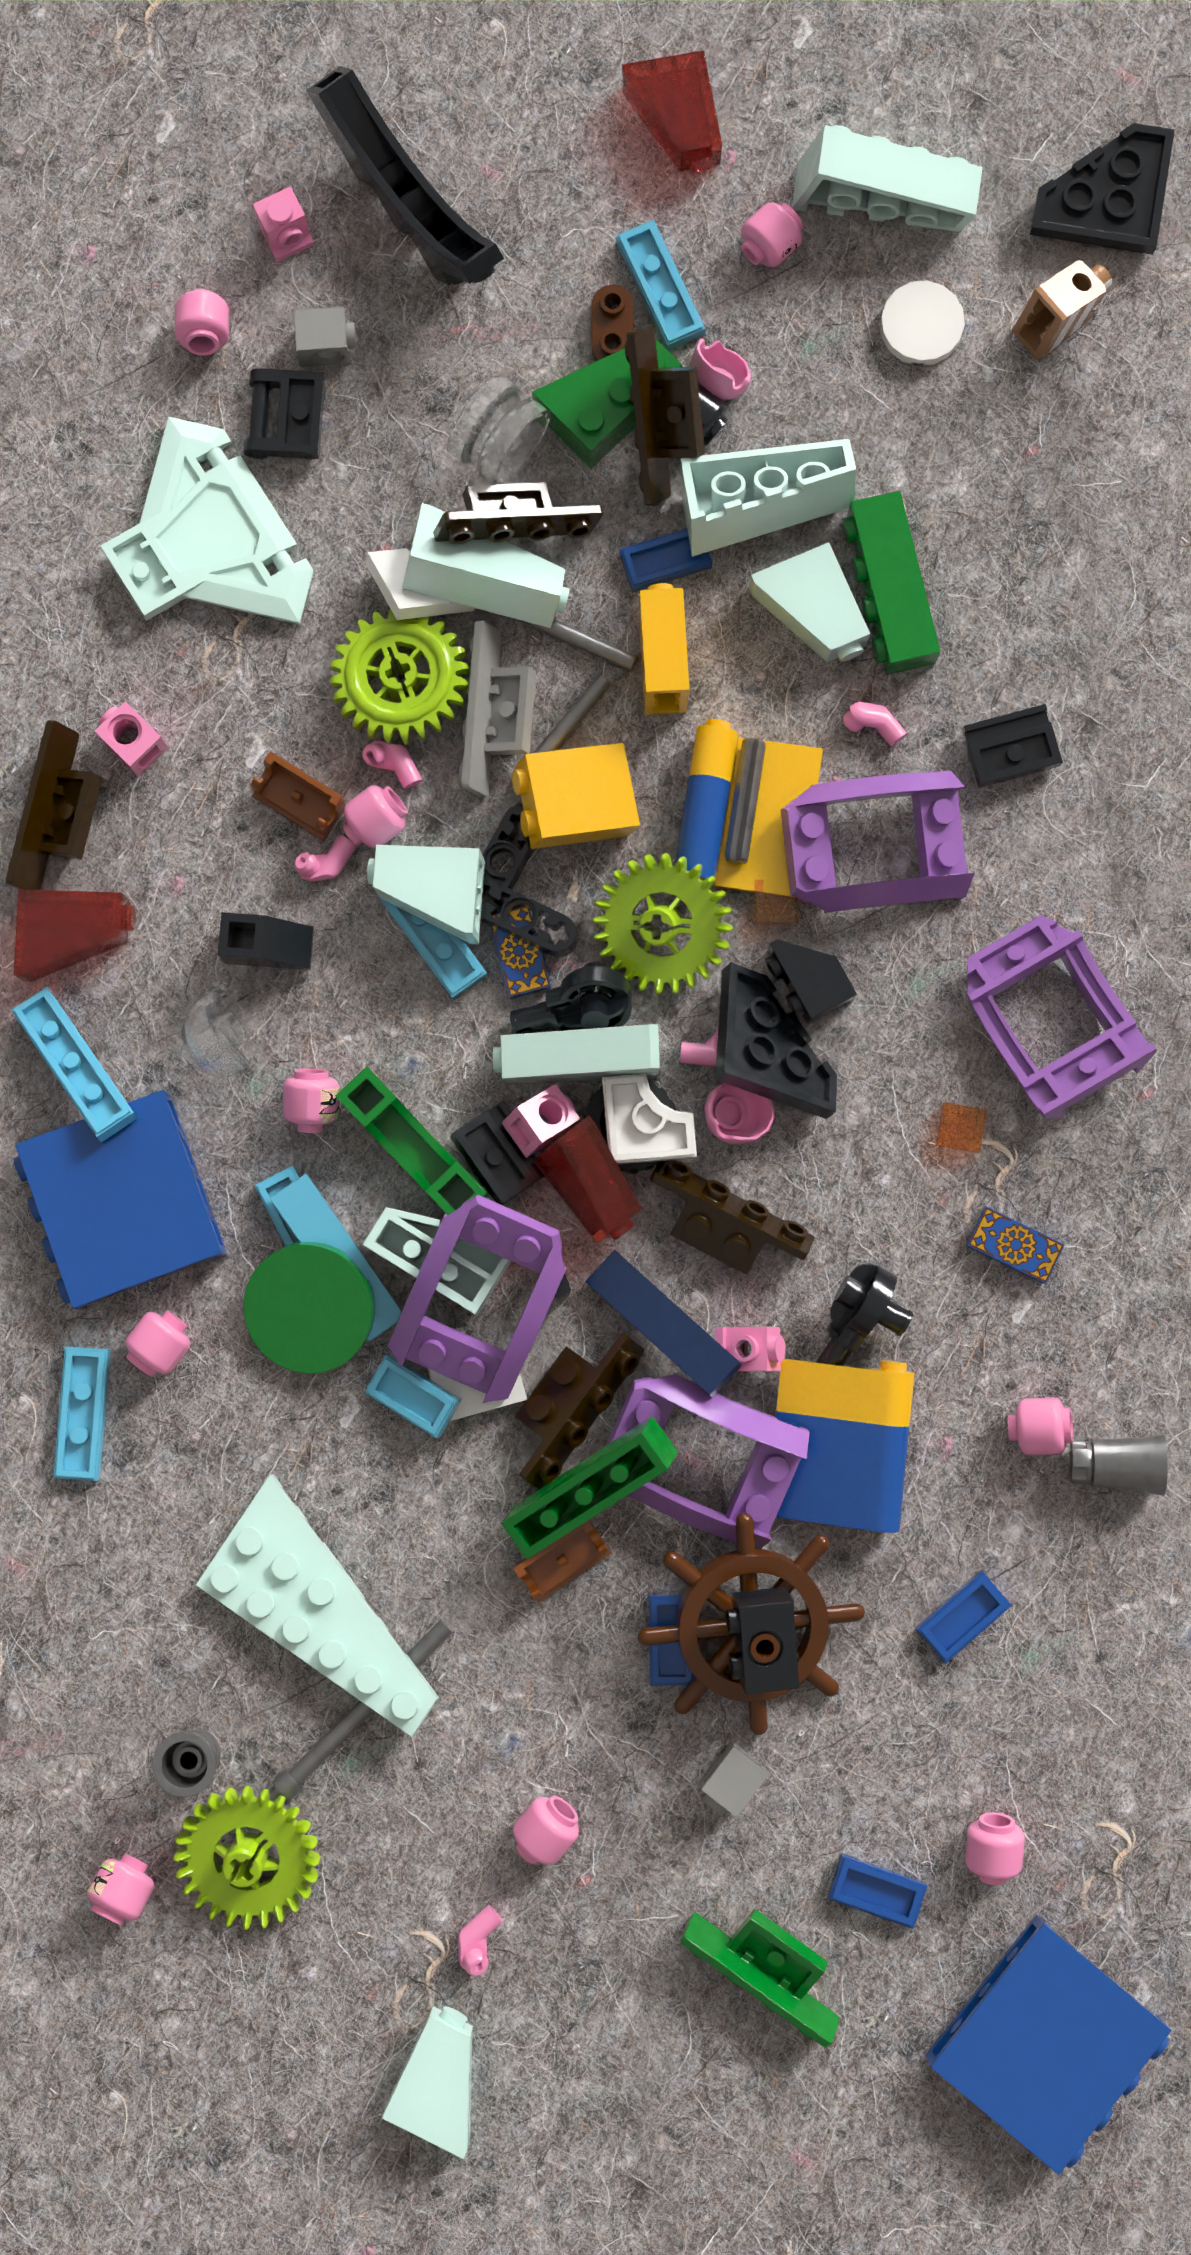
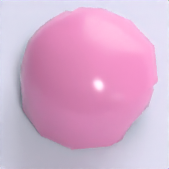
M703 338L700 339L689 363V367H697L698 383L723 401L740 397L746 392L750 384L751 373L747 362L736 352L724 348L721 341H716L712 345L704 347L705 340Z
M721 1083L709 1093L704 1105V1115L710 1132L719 1140L730 1145L750 1144L769 1132L775 1118L773 1100L726 1083Z

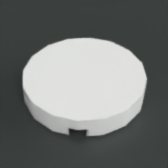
M927 280L910 282L896 289L886 301L881 316V337L889 352L902 362L913 364V362L918 364L924 363L923 366L934 365L948 358L959 345L965 326L963 308L956 295L941 284Z

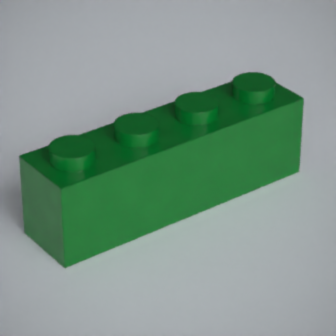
M901 491L851 501L847 517L842 518V526L845 540L847 543L853 542L857 556L852 558L853 573L856 582H863L866 597L862 598V608L866 622H873L876 638H872V649L876 663H883L886 675L934 665L941 651Z
M651 1416L515 1504L501 1525L524 1557L528 1559L667 1471L678 1451L654 1417Z

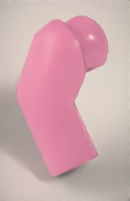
M376 740L364 747L362 752L364 762L372 767L395 771L404 790L410 789L423 781L410 754L403 745L392 742L387 744L383 740Z
M718 1027L716 1029L717 1032L705 1044L682 1042L680 1063L715 1067Z
M489 1904L464 1926L458 1935V1959L461 1967L471 1976H479L487 1970L489 1962L487 1958L486 1937L503 1922L497 1911Z

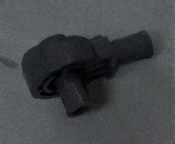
M590 962L584 967L568 974L561 982V986L546 990L545 1002L511 1011L510 1021L516 1034L533 1033L548 1028L566 1031L620 1027L629 1020L632 1013V989L628 980L618 971L608 968L601 962Z
M871 1263L861 1264L854 1268L841 1283L830 1308L832 1321L827 1328L831 1339L816 1363L845 1366L853 1352L858 1353L859 1350L864 1352L867 1346L863 1340L870 1334L877 1323L893 1331L899 1337L906 1331L912 1320L913 1312L890 1301L897 1284V1276Z

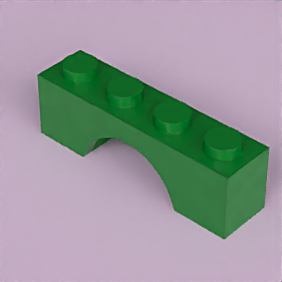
M368 1066L335 1095L346 1109L447 1215L459 1209L464 1202L476 1195L489 1198L488 1193L423 1127Z

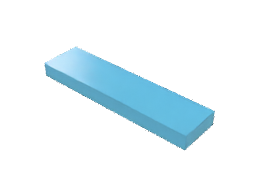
M45 987L11 1010L100 1142H103L137 1119L131 1107L48 987Z
M307 1173L270 1198L300 1243H323L339 1249L359 1268L365 1279L369 1280L375 1301V1317L368 1341H371L398 1322L402 1310Z

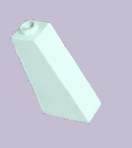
M422 503L402 589L551 628L555 613H564L568 600L569 588L563 587L564 568L507 541L492 542L490 539L470 540L463 544H452L450 541L436 542L433 531L445 512Z
M658 1024L501 1035V1047H493L494 1073H502L503 1084L602 1081V1077L645 1073L647 1079H658L660 1069Z

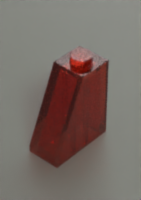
M704 50L622 64L621 87L623 95L678 170L703 172L711 169L714 165H720L722 140Z
M18 889L13 975L23 982H33L128 943V931H134L136 924L135 906L130 905V900L120 892Z
M590 1116L557 1139L533 1161L596 1243L608 1235L615 1241L635 1226L630 1218L639 1212L641 1207Z

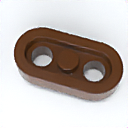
M607 285L600 288L592 299V356L595 362L624 349L627 341V332L634 329L633 299L625 288L618 285ZM614 300L620 305L616 309H609L605 304L608 301ZM615 340L620 346L617 349H609L605 344L608 341Z

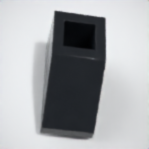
M221 912L218 956L225 964L311 970L314 927L265 915Z
M779 939L769 944L767 949L769 956L765 958L766 965L776 981L783 979L790 994L785 996L786 1001L797 1019L803 1016L807 1025L847 1005L856 997L857 993L836 956Z

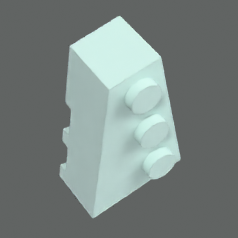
M386 1207L363 1245L417 1278L442 1221ZM458 1238L436 1291L478 1316L511 1261Z

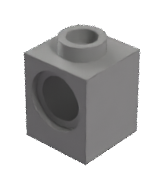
M344 307L294 310L296 352L301 368L351 364L350 349L357 348V333L355 322L347 321Z
M731 1740L700 1781L701 1790L706 1793L702 1800L721 1816L726 1811H729L737 1818L769 1776V1772L764 1765Z

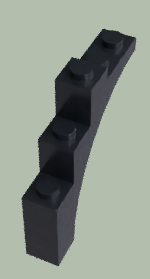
M339 66L306 90L358 181L372 186L395 228L411 236L436 280L447 285H456L464 281L470 284L471 282H481L494 273V266L504 259L496 243L485 238L467 224L428 182L390 131L352 69Z

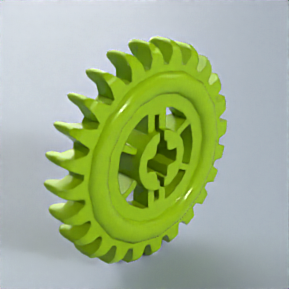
M390 609L387 619H383L379 612H374L373 624L371 625L364 620H359L357 623L361 631L357 634L353 631L345 632V637L350 644H340L335 647L337 654L343 657V659H336L330 663L331 669L340 673L332 676L329 683L333 688L340 687L333 695L334 702L336 704L346 702L341 709L342 717L347 719L351 715L356 714L353 720V727L356 731H359L363 725L368 723L367 734L371 740L382 729L387 744L391 743L394 733L399 732L403 743L407 745L409 743L410 730H415L420 739L424 741L426 739L425 725L429 724L437 732H441L438 720L439 715L446 717L450 721L454 720L453 711L448 704L463 706V698L455 690L466 691L468 689V682L458 675L468 674L469 666L464 662L457 661L465 657V649L458 646L451 647L457 642V635L455 633L442 635L445 631V623L443 621H438L430 626V616L420 617L418 620L415 618L397 620ZM397 647L412 648L414 651L408 656L405 653L398 652ZM390 651L394 655L399 673H402L406 679L404 683L409 696L407 698L401 683H398L395 678L396 672L389 655ZM383 652L384 659L380 663V667L370 666L377 655ZM421 654L429 664L430 675L418 673L416 664ZM368 674L381 680L383 687L377 694L373 692L369 685ZM427 684V686L424 688L421 694L416 696L419 692L420 685ZM389 697L394 701H398L399 703L386 701L384 699Z
M668 853L662 854L659 865H657L652 855L647 854L644 856V869L636 861L630 860L627 863L630 876L621 870L614 871L613 875L619 886L610 883L604 884L602 889L611 898L595 901V905L605 910L606 914L592 919L593 923L605 926V931L595 935L593 939L595 941H608L609 944L600 952L599 956L607 957L614 955L616 959L610 968L618 970L625 967L624 977L628 982L638 976V990L640 992L644 991L651 981L654 982L656 995L663 993L667 982L674 994L680 992L682 979L689 988L696 987L697 979L695 972L705 979L709 978L711 971L707 962L714 965L722 963V959L715 949L725 950L730 947L729 943L720 937L721 933L733 930L732 925L721 921V917L731 913V908L718 906L717 903L725 896V891L712 892L710 889L716 878L710 876L702 881L700 879L702 865L698 864L688 871L685 856L680 857L675 866H672ZM664 892L677 897L671 905H657L652 894ZM646 897L649 910L643 914H635V909ZM681 900L687 905L692 918L683 917L677 909ZM661 916L663 923L675 927L660 934V928L653 926V924H648V922ZM679 924H690V927L678 926V925H679ZM634 930H639L642 939L647 942L645 947L640 944ZM680 933L691 934L688 943L680 950L675 939ZM667 944L674 954L660 955L649 950L652 945L662 946Z
M250 1786L244 1787L242 1796H238L237 1792L229 1787L224 1794L225 1800L218 1794H210L207 1800L208 1806L203 1803L196 1804L193 1809L194 1816H188L183 1820L182 1828L189 1831L180 1832L175 1839L177 1845H184V1847L179 1848L175 1852L173 1860L174 1862H186L179 1867L176 1878L191 1877L183 1889V1894L188 1895L190 1892L199 1890L200 1894L194 1908L199 1909L203 1904L211 1902L209 1920H213L222 1910L226 1911L225 1925L227 1928L231 1926L237 1915L242 1916L245 1931L249 1929L255 1915L258 1916L262 1929L268 1926L271 1912L276 1915L277 1921L282 1923L287 1913L286 1905L290 1907L293 1913L298 1912L301 1905L298 1895L305 1900L308 1899L312 1892L309 1883L313 1884L318 1879V1872L314 1867L319 1864L321 1857L317 1852L312 1851L316 1847L318 1839L313 1835H305L310 1829L311 1823L308 1820H296L300 1812L298 1807L294 1806L288 1810L284 1809L286 1800L284 1796H279L275 1801H270L268 1789H263L260 1795L256 1797ZM244 1827L258 1829L261 1832L259 1834L245 1833ZM232 1829H236V1838L231 1845L218 1842L224 1834ZM260 1844V1846H259V1848H258V1851H257V1853H256V1855H255V1857H254V1860H252L251 1858L254 1856V1854H255V1852H256V1850H257V1847H258V1845ZM273 1844L278 1849L279 1859L269 1857V1848ZM217 1854L224 1859L222 1868L218 1863ZM277 1870L272 1877L260 1883L259 1878L263 1871Z

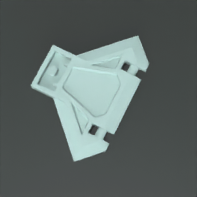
M168 417L140 523L102 544V552L146 621L187 598L300 625L314 570L306 558L294 563L288 555V552L295 548L297 543L242 457L237 456L228 460L222 450L231 444V440L224 429ZM209 460L213 468L204 472L200 463ZM274 562L279 572L270 576L265 566Z

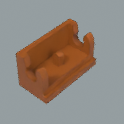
M270 751L264 759L265 770L259 779L254 777L251 782V787L254 791L252 797L324 842L344 812L346 803L343 796Z
M588 1520L532 1557L524 1558L515 1564L513 1569L528 1587L532 1598L539 1603L610 1555L611 1551L592 1522Z

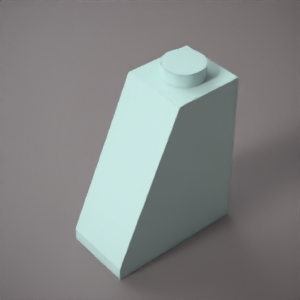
M829 542L751 575L748 589L752 597L826 662L837 658L840 659V662H845L863 653V647L867 645L870 632Z
M376 845L375 859L370 858L368 861L367 879L369 884H373V888L381 899L470 944H479L485 860L480 849Z
M432 2006L388 2099L382 2119L464 2159L470 2139L473 2026L466 2023L467 2017L453 2008L444 2006L440 2010Z

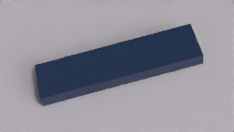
M616 1250L585 1281L712 1398L742 1366L735 1357Z

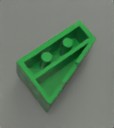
M656 339L658 368L682 367V364ZM625 348L532 391L533 412L590 469L636 427L635 410L630 401V387L632 385L630 364L625 356Z

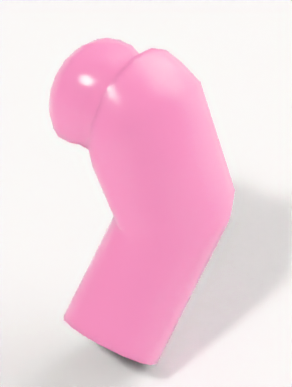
M859 701L852 704L850 711H847L843 716V722L850 731H860L864 726L873 727L890 747L896 745L907 735V732L882 705Z
M339 835L327 854L310 855L308 852L301 853L295 860V870L302 879L310 882L334 879L341 873L357 846L348 838Z

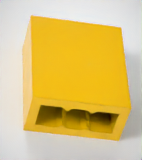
M667 583L653 584L648 587V590H640L639 633L644 715L687 713L690 689L683 588H673V585Z
M624 743L525 754L513 770V788L516 795H521L524 810L520 815L521 829L525 837L529 836L531 849L628 837L640 826Z

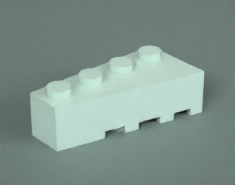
M824 125L798 162L792 208L794 210L806 211L807 203L828 206L827 214L843 216L844 210L867 211L869 215L868 220L882 222L895 219L898 216L906 217L905 222L907 225L961 232L976 216L983 167L969 164L967 160L960 157L946 158L931 154L923 147H905L894 144L885 137H868L853 133L844 126Z
M849 439L704 455L698 458H680L681 496L692 557L848 509L850 502L855 501L856 466Z

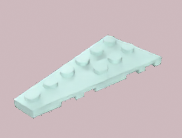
M270 1474L196 1586L411 1737L414 1736L439 1697L409 1656L405 1655L380 1617H377L365 1601L363 1594L326 1544L320 1540L298 1506H295L275 1475Z

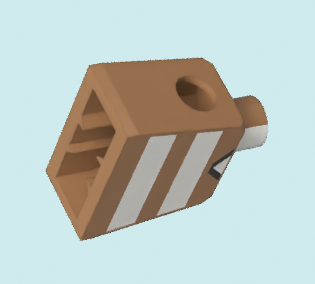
M1077 260L1035 288L1012 332L1038 361L1043 359L1090 320L1105 296L1106 289L1112 285L1109 271L1102 265H1096L1090 269L1083 261Z

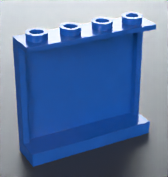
M164 1090L128 1102L137 1119L103 1142L98 1140L85 1119L15 1144L19 1155L14 1158L16 1171L22 1182L28 1181L33 1197L28 1198L30 1211L37 1223L41 1221L47 1234V1237L42 1239L45 1253L51 1263H57L62 1277L57 1279L59 1293L64 1303H71L73 1309L83 1310L88 1308V1304L203 1261H214L228 1255L171 1095Z
M1036 1914L925 2056L933 2070L1055 2173L1060 2175L1065 2167L1071 2168L1081 2158L1085 2149L1083 2144L1094 2130L1099 2132L1107 2125L1113 2113L1111 2108L1122 2094L1127 2096L1135 2089L1141 2078L1139 2072L1148 2060H1155L1163 2053L1169 2042L1167 2036L1172 2030L1160 2017L1150 2012L1058 1935L1050 1925Z

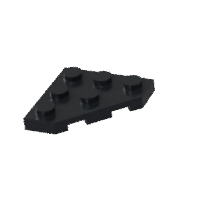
M1133 123L1122 130L1114 140L1102 148L1099 146L1074 163L1072 168L1055 180L1051 179L1039 187L1035 199L1030 235L1153 255L1157 248L1175 129Z
M730 962L722 969L715 1080L821 1118H829L836 1112L837 1074L828 1061L822 1064L808 1045L812 1039L796 1018L793 1011L787 1014L773 995L777 989L769 977Z

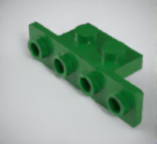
M755 1908L731 1937L698 1913L694 1912L691 1915L680 1939L682 1945L687 1947L695 1957L703 1959L724 1974L732 1984L740 1986L761 2001L768 2010L779 2014L790 2022L805 2037L816 2041L824 2048H828L831 2045L839 2023V2016L807 1993L824 1974L828 1963L827 1960Z

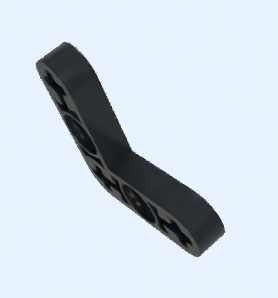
M517 804L509 808L504 814L482 855L485 860L483 894L486 890H489L492 901L502 906L500 918L493 917L498 913L496 907L483 903L481 905L480 921L492 925L549 955L556 957L566 956L573 952L579 940L573 921L566 915L512 890L534 850L531 849L529 836L525 837L522 831L517 838L519 846L523 847L522 850H519L511 843L517 834L514 821L520 822L521 812L524 811L523 804ZM506 837L510 842L504 841L503 839ZM500 852H508L515 857L514 866L507 872H497L491 866L492 859ZM504 898H508V900L503 905ZM523 906L530 909L533 917L527 926L517 928L509 923V915L514 908ZM541 917H546L543 920L544 925L553 931H558L561 926L565 927L568 940H559L556 945L552 944L550 934L539 929ZM538 930V936H532Z

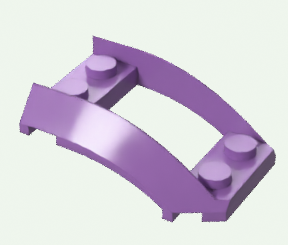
M952 771L883 775L809 786L805 792L781 809L790 895L804 903H812L823 909L824 913L941 899L966 898L975 873H967L958 790L965 786ZM912 796L921 877L836 887L827 805L869 799Z
M1040 915L967 958V998L1002 1059L1044 1118H1063V1110L1131 1070L1138 1074L1156 1053L1154 1045L1148 1043L1136 1027V1021L1105 979L1084 943L1083 935L1079 930L1073 932L1058 926L1057 921ZM1061 958L1071 978L1105 1032L1038 1070L1009 1027L993 996Z
M480 1195L467 1200L459 1209L449 1215L445 1214L388 1343V1347L400 1366L402 1367L405 1359H408L485 1393L486 1396L483 1403L508 1399L567 1268L563 1264L561 1254L563 1246L559 1230ZM458 1238L540 1274L506 1351L425 1316Z
M675 1372L673 1375L655 1379L647 1377L633 1380L607 1445L651 1416L654 1417L662 1430H664L674 1404L724 1428L756 1440V1444L726 1514L684 1498L650 1481L628 1496L683 1523L737 1543L736 1517L741 1513H748L753 1518L755 1549H762L772 1540L769 1532L801 1458L807 1459L809 1430L801 1426L798 1428L782 1422L774 1416L719 1394L712 1398L696 1383Z

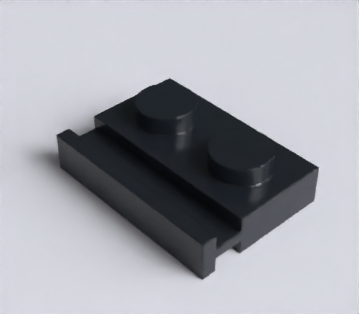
M1046 704L963 726L961 731L963 736H965L967 751L978 788L1061 766L1063 761L1052 724L1047 716Z
M504 1101L499 1102L489 1111L487 1110L468 1122L450 1136L496 1203L501 1205L506 1204L552 1172V1169L539 1151L526 1158L505 1129L502 1122L512 1112Z

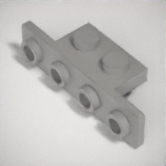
M485 621L475 622L474 635L470 639L472 660L470 677L467 680L469 687L466 689L468 696L467 718L463 723V736L465 739L464 756L459 767L462 788L479 797L489 795L492 756L530 754L536 671L529 666L499 668L502 634L501 631Z

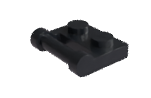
M252 369L249 378V385L253 388L249 438H246L244 441V454L256 459H263L268 456L319 459L325 391L324 372ZM280 388L276 438H266L269 390Z

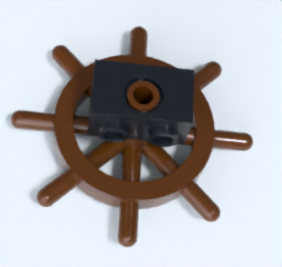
M741 1513L736 1517L735 1521L737 1550L713 1559L700 1570H697L676 1552L671 1551L664 1555V1566L687 1584L679 1601L676 1624L643 1628L638 1633V1641L644 1646L678 1642L686 1664L695 1678L675 1700L674 1708L677 1713L683 1715L690 1712L709 1689L722 1697L748 1702L750 1729L754 1734L762 1735L768 1729L766 1700L779 1697L792 1689H798L799 1684L805 1679L826 1696L832 1697L838 1693L839 1684L817 1666L826 1646L828 1625L860 1621L865 1615V1610L862 1605L857 1603L826 1607L821 1592L809 1576L808 1572L829 1548L830 1542L825 1535L815 1536L793 1561L774 1551L755 1549L753 1518L748 1513ZM757 1573H766L780 1577L771 1588L758 1590ZM739 1576L740 1592L732 1593V1597L719 1587L724 1582ZM794 1588L801 1594L806 1609L794 1610V1601L789 1595ZM706 1600L726 1615V1619L698 1622L700 1612ZM806 1627L802 1641L797 1648L795 1629ZM730 1636L709 1661L701 1653L698 1640ZM728 1666L731 1674L724 1672Z

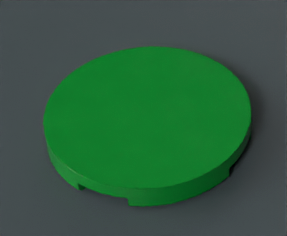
M301 1242L279 1249L258 1265L246 1287L244 1317L251 1338L266 1357L288 1370L314 1374L330 1371L343 1365L360 1350L368 1339L373 1327L375 1301L369 1280L365 1279L359 1268L345 1256L344 1252L323 1243Z

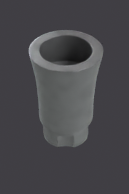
M1164 1434L1140 1438L1091 1439V1442L1073 1441V1443H1070V1483L1091 1484V1487L1117 1488L1142 1491L1161 1496L1165 1495L1168 1458Z
M199 1729L180 1732L167 1737L160 1743L153 1757L152 1767L157 1783L167 1793L177 1797H191L201 1793L213 1780L216 1767L220 1761V1747L214 1735ZM186 1752L195 1753L198 1763H192L188 1759Z

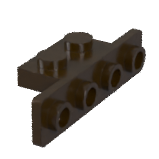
M651 324L643 325L627 332L625 356L630 364L632 382L630 401L634 407L636 419L634 441L636 448L639 450L641 466L639 486L644 494L646 506H655L671 496L668 458H698L705 454L697 367L658 368L654 325Z
M546 482L467 485L462 494L466 511L445 512L434 529L433 535L436 542L450 541L452 544H463L470 540L481 539L503 542L510 538L521 537L542 540L550 536L568 535L570 538H581L594 530L604 513L601 505L552 507Z
M48 720L45 725L6 876L7 885L32 895L40 893L49 855L82 860L103 779L92 772L71 770L79 741V733L52 720Z
M665 1160L659 1162L650 1177L652 1182L687 1200L670 1235L746 1275L765 1241L801 1260H805L810 1251L814 1236L809 1234L801 1224L790 1220H782L769 1213L768 1209L761 1203L753 1200L746 1201L731 1193L724 1184L715 1180L708 1181L694 1174L686 1164L680 1161Z
M624 1333L620 1334L597 1367L565 1346L515 1415L519 1421L544 1439L520 1472L519 1476L540 1489L560 1475L562 1465L573 1450L584 1442L589 1428L599 1414L610 1406L615 1392L625 1378L630 1376L638 1367L640 1358L645 1351L640 1345Z

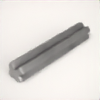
M745 738L741 746L725 850L726 861L736 864L747 863L765 753V742L757 738Z

